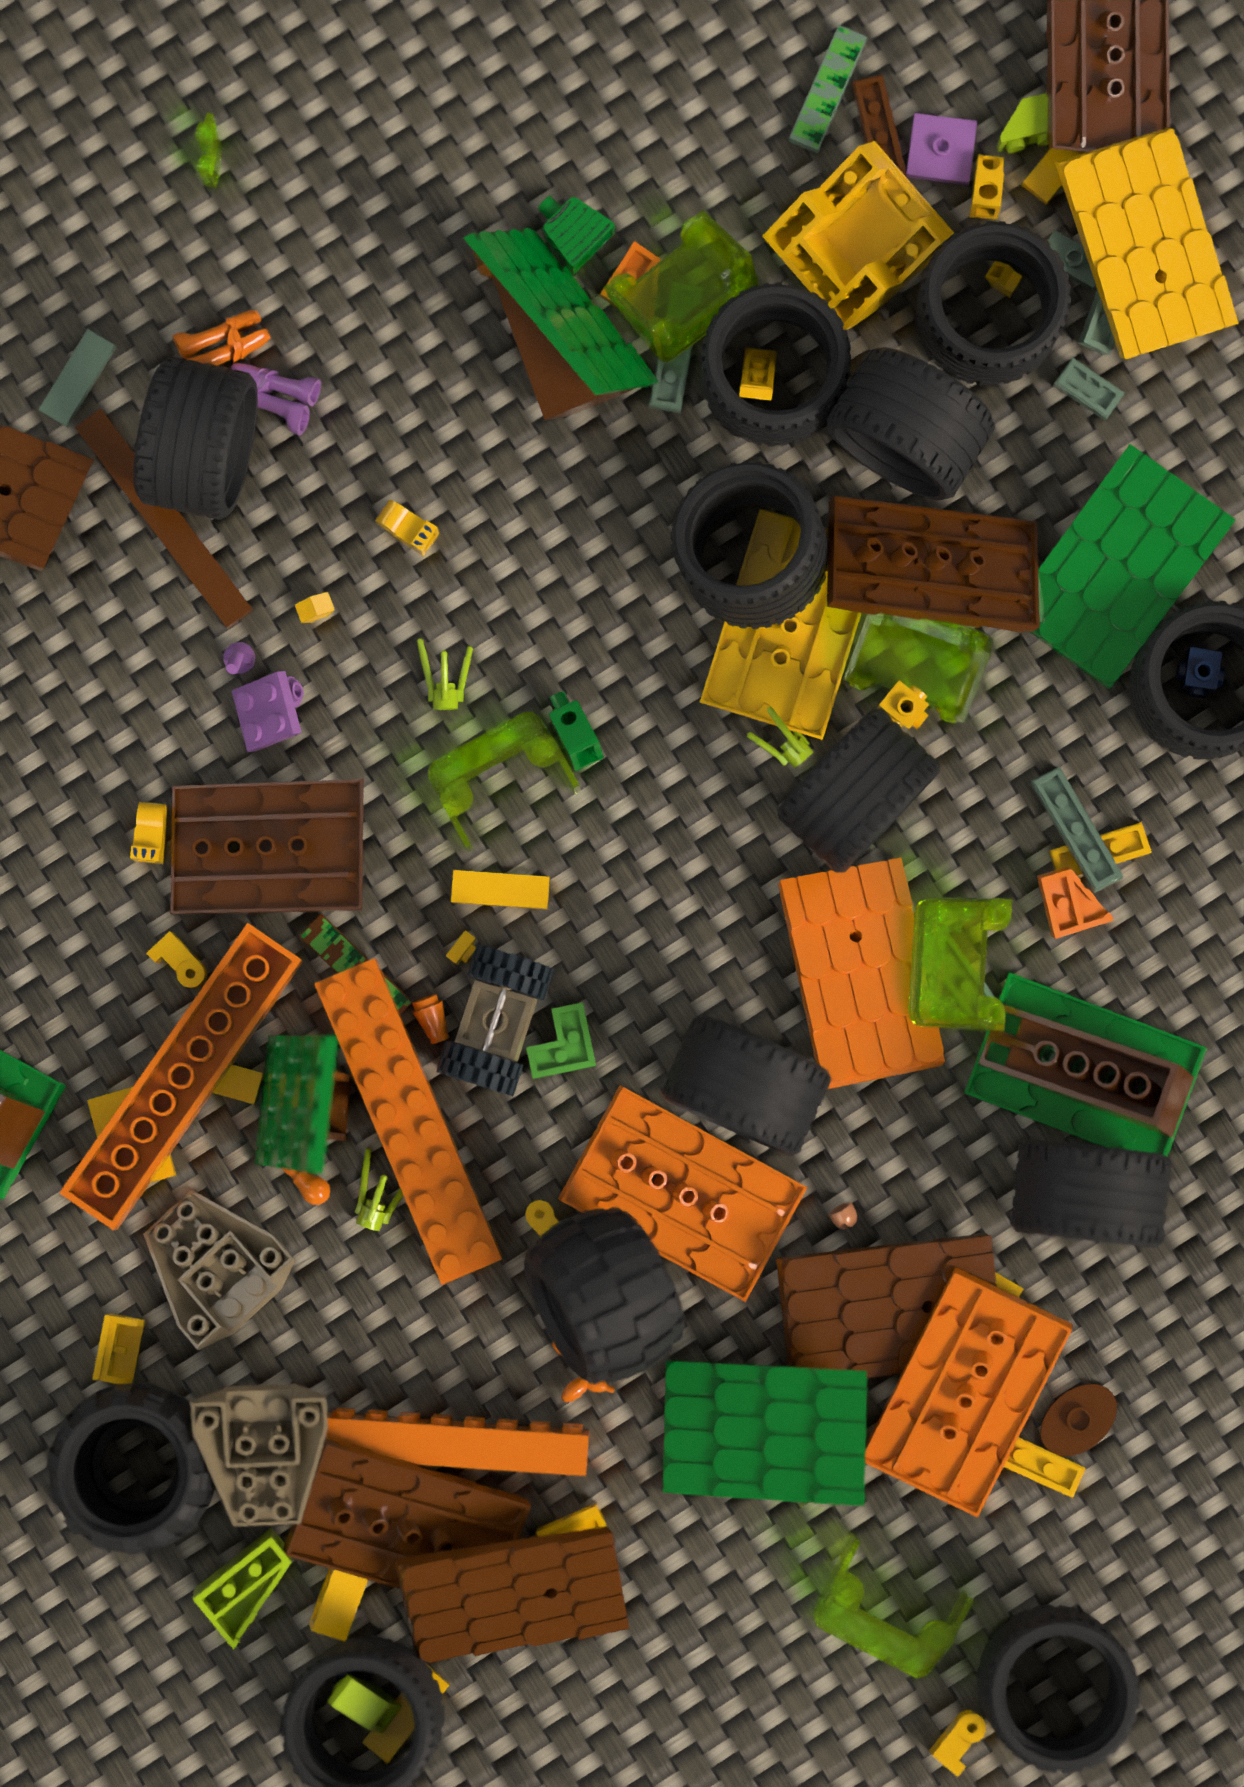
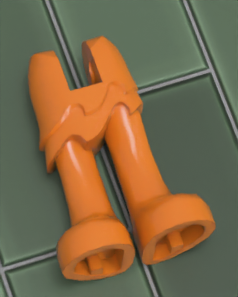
M248 310L226 318V322L219 326L199 333L188 334L179 332L172 335L182 358L216 366L233 359L234 364L239 359H243L249 353L264 346L271 339L267 329L258 330L246 337L243 336V331L255 326L262 320L256 310ZM228 338L226 345L208 353L195 356L200 350Z

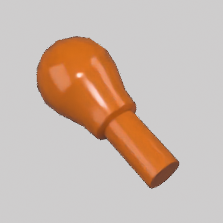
M281 1168L293 1179V1183L298 1187L302 1197L309 1204L321 1205L330 1197V1185L325 1179L310 1172Z

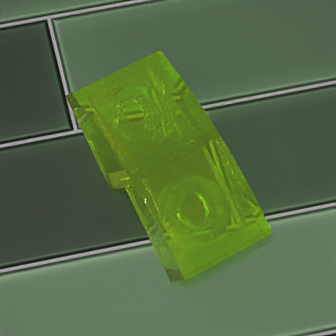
M207 112L204 122H199L195 133V139L198 140L201 152L207 153L206 155H201L197 172L200 173V178L204 185L216 188L221 167V139L214 115Z

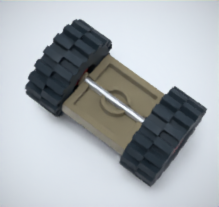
M477 944L467 976L476 980H474L455 1039L456 1043L445 1042L436 1072L514 1096L523 1065L503 1058L518 1062L537 999L545 1000L554 969L511 953Z

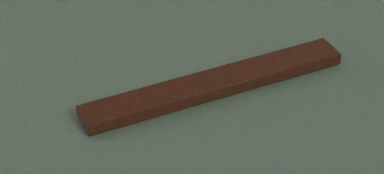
M101 408L75 427L227 629L252 612L251 606L179 511L151 506L141 502L135 492L133 480L135 453Z

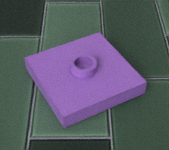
M914 113L906 171L907 178L968 186L977 121Z

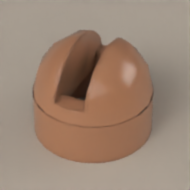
M851 1202L837 1206L828 1214L836 1227L843 1230L848 1229V1226L853 1227L857 1221V1213Z

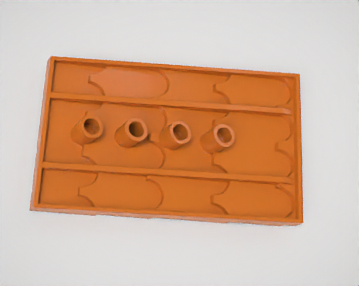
M902 858L862 864L856 867L852 866L844 873H835L833 870L780 880L778 887L815 1062L830 1073L832 1081L828 1089L943 1066L945 1062L944 1048L934 1012L935 1005L921 953L922 946L913 914V903Z
M619 1085L558 1199L580 1212L597 1208L607 1210L611 1207H618L628 1212L646 1231L660 1256L746 1302L807 1187ZM656 1174V1179L652 1181L653 1175Z
M955 1267L866 1443L865 1463L978 1518L1072 1332L1073 1324Z

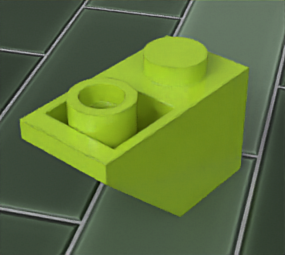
M1047 93L1021 100L999 137L996 146L998 152L1007 150V153H1016L1025 149V145L1038 143L1039 146L1049 144L1047 140Z
M347 1675L334 1686L333 1695L327 1701L331 1706L366 1729L383 1733L402 1708L376 1682Z

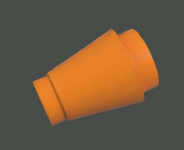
M437 994L414 1001L412 1004L415 1010L412 1013L430 1039L431 1044L448 1039L449 1035L443 1001L438 999Z

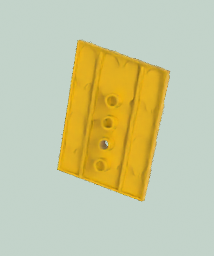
M1173 128L1158 130L1055 162L1120 358L1126 360L1238 324L1225 276L1221 273L1211 235L1207 232L1193 180L1189 177L1181 146Z
M760 508L736 585L748 586L762 583L773 578L787 566L799 545L801 530L800 525L795 519ZM824 527L828 538V528ZM826 571L825 582L822 584L820 592L815 594L811 604L805 606L806 609L802 612L796 613L792 619L784 620V623L779 625L776 623L768 628L764 626L759 627V629H752V627L744 629L739 626H730L725 621L700 703L777 726L767 712V708L772 707L789 730L823 740L861 613L827 607Z

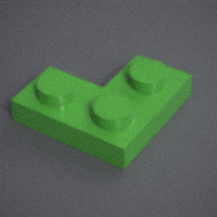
M583 1002L551 1009L558 1041L526 1047L532 1078L537 1079L596 1066Z

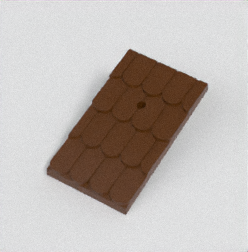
M1047 0V140L1049 148L1089 152L1170 128L1169 0Z
M0 425V491L5 494V496L0 494L1 557L39 571L44 569L94 459L52 442H45L13 428Z
M834 496L829 501L827 607L871 615L881 613L915 620L925 618L976 628L986 626L1019 633L1025 631L1034 632L1040 627L1038 532L1036 521Z
M364 779L172 786L170 914L362 910ZM232 843L240 844L238 852H229V847Z
M983 1233L776 1258L788 1366L866 1370L867 1378L902 1373L955 1267L996 1286L992 1236Z
M325 1439L301 1524L291 1525L283 1550L286 1556L401 1589L394 1559L518 1540L531 1505L527 1499L520 1498L517 1494L478 1485L472 1480L420 1468L414 1463L375 1454L369 1449Z
M608 1526L394 1559L415 1655L429 1663L467 1654L478 1656L528 1644L539 1646L575 1637L581 1640L629 1629L613 1533Z

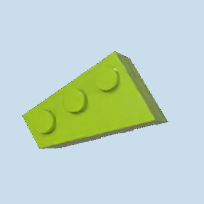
M272 1527L195 1587L193 1591V1601L233 1649H235L241 1636L249 1624L252 1623L266 1598L270 1596L292 1562V1557L286 1556L283 1550L285 1543Z

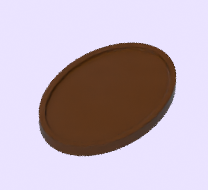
M1084 1384L1074 1387L1058 1397L1045 1413L1041 1423L1040 1436L1045 1448L1059 1456H1073L1083 1453L1098 1444L1109 1432L1116 1417L1117 1403L1113 1393L1102 1385Z

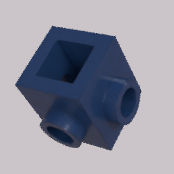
M1190 647L1185 651L1184 661H1179L1176 671V680L1180 681L1179 690L1188 691L1187 695L1191 697L1207 698V694L1211 695L1217 690V687H1222L1225 675V668H1220L1222 652Z

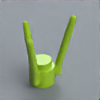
M418 639L417 644L428 689V702H433L434 710H457L458 702H464V687L473 647L468 646L466 649L457 689H455V683H448L447 651H441V683H436L435 689L423 639Z
M768 707L767 712L788 739L780 746L784 752L781 753L752 732H748L747 737L776 757L783 766L790 763L793 768H796L813 753V750L808 746L810 743L801 733L792 731L793 735L774 709Z
M366 1148L359 1198L354 1213L359 1214L356 1220L358 1225L380 1231L382 1223H389L393 1211L404 1195L400 1188L384 1211L386 1205L380 1203L387 1176L383 1174L380 1177L373 1199H367L365 1204L371 1149Z

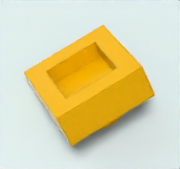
M465 930L446 957L457 966L461 961L467 963L474 955L476 949L474 944L477 939Z

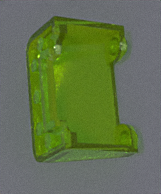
M704 210L689 218L683 224L681 232L683 244L637 280L628 273L616 275L604 287L607 296L651 351L665 363L678 357L706 335V330L713 316L719 314V308L732 296L737 297L738 292L749 289L755 285L758 287V279L751 254Z
M881 613L877 615L867 614L843 680L848 681L851 687L858 690H866L867 687H874L875 684L892 689L900 680L908 688L912 685L919 688L927 696L924 701L936 705L935 709L940 713L939 717L949 723H957V721L965 723L990 659L994 640L990 635L964 625L925 618L915 620Z
M927 898L917 904L914 913L908 1007L909 1017L916 1026L957 1031H1004L1005 1008L998 998L984 996L988 931H999L1008 926L1011 919L1012 900L1002 898Z

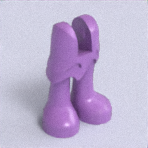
M242 363L233 364L231 368L233 371L248 372L255 380L258 390L257 408L280 415L286 420L289 431L299 436L302 435L309 421L310 412L308 406H313L316 403L321 390V380L314 377L294 380L278 376V371H272L269 368H258ZM276 390L296 398L303 404L284 400L269 394Z

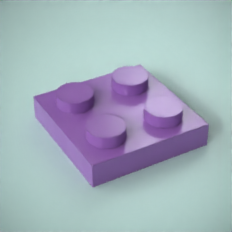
M285 671L275 672L232 690L247 752L259 751L302 733Z

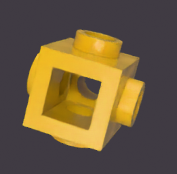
M900 680L877 707V709H883L891 717V720L893 722L896 721L906 732L911 726L917 730L929 716L924 711L929 705L924 701L927 696L916 686L912 685L908 688ZM901 704L908 705L910 707V712H903L901 710Z

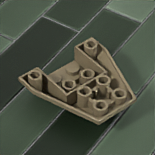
M193 1190L186 1193L143 1234L176 1324L197 1350L220 1341L240 1329L282 1289L295 1262L293 1256L274 1235Z
M298 1384L229 1386L193 1400L191 1402L193 1435L233 1526L301 1524L328 1429L326 1395Z

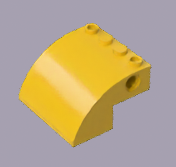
M872 141L871 143L858 146L819 188L803 192L762 237L810 293L818 294L820 298L828 302L830 309H835L837 315L844 323L843 329L849 330L885 304L926 268L935 251L939 250L941 244L950 238L954 232L875 141Z

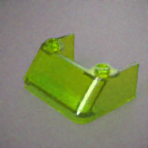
M523 712L436 759L429 766L428 779L468 852H471L474 848L457 819V816L466 812L473 803V793L467 781L517 753L524 751L528 760L537 767H548L558 762L574 793L577 794L581 791L580 784L553 736L540 716L533 712Z
M851 1533L814 1607L813 1616L817 1626L821 1630L916 1678L927 1676L953 1644L974 1599L967 1591L962 1590L947 1622L938 1619L928 1621L921 1628L917 1638L859 1609L858 1607L864 1597V1586L861 1580L847 1572V1569L861 1541L856 1534Z

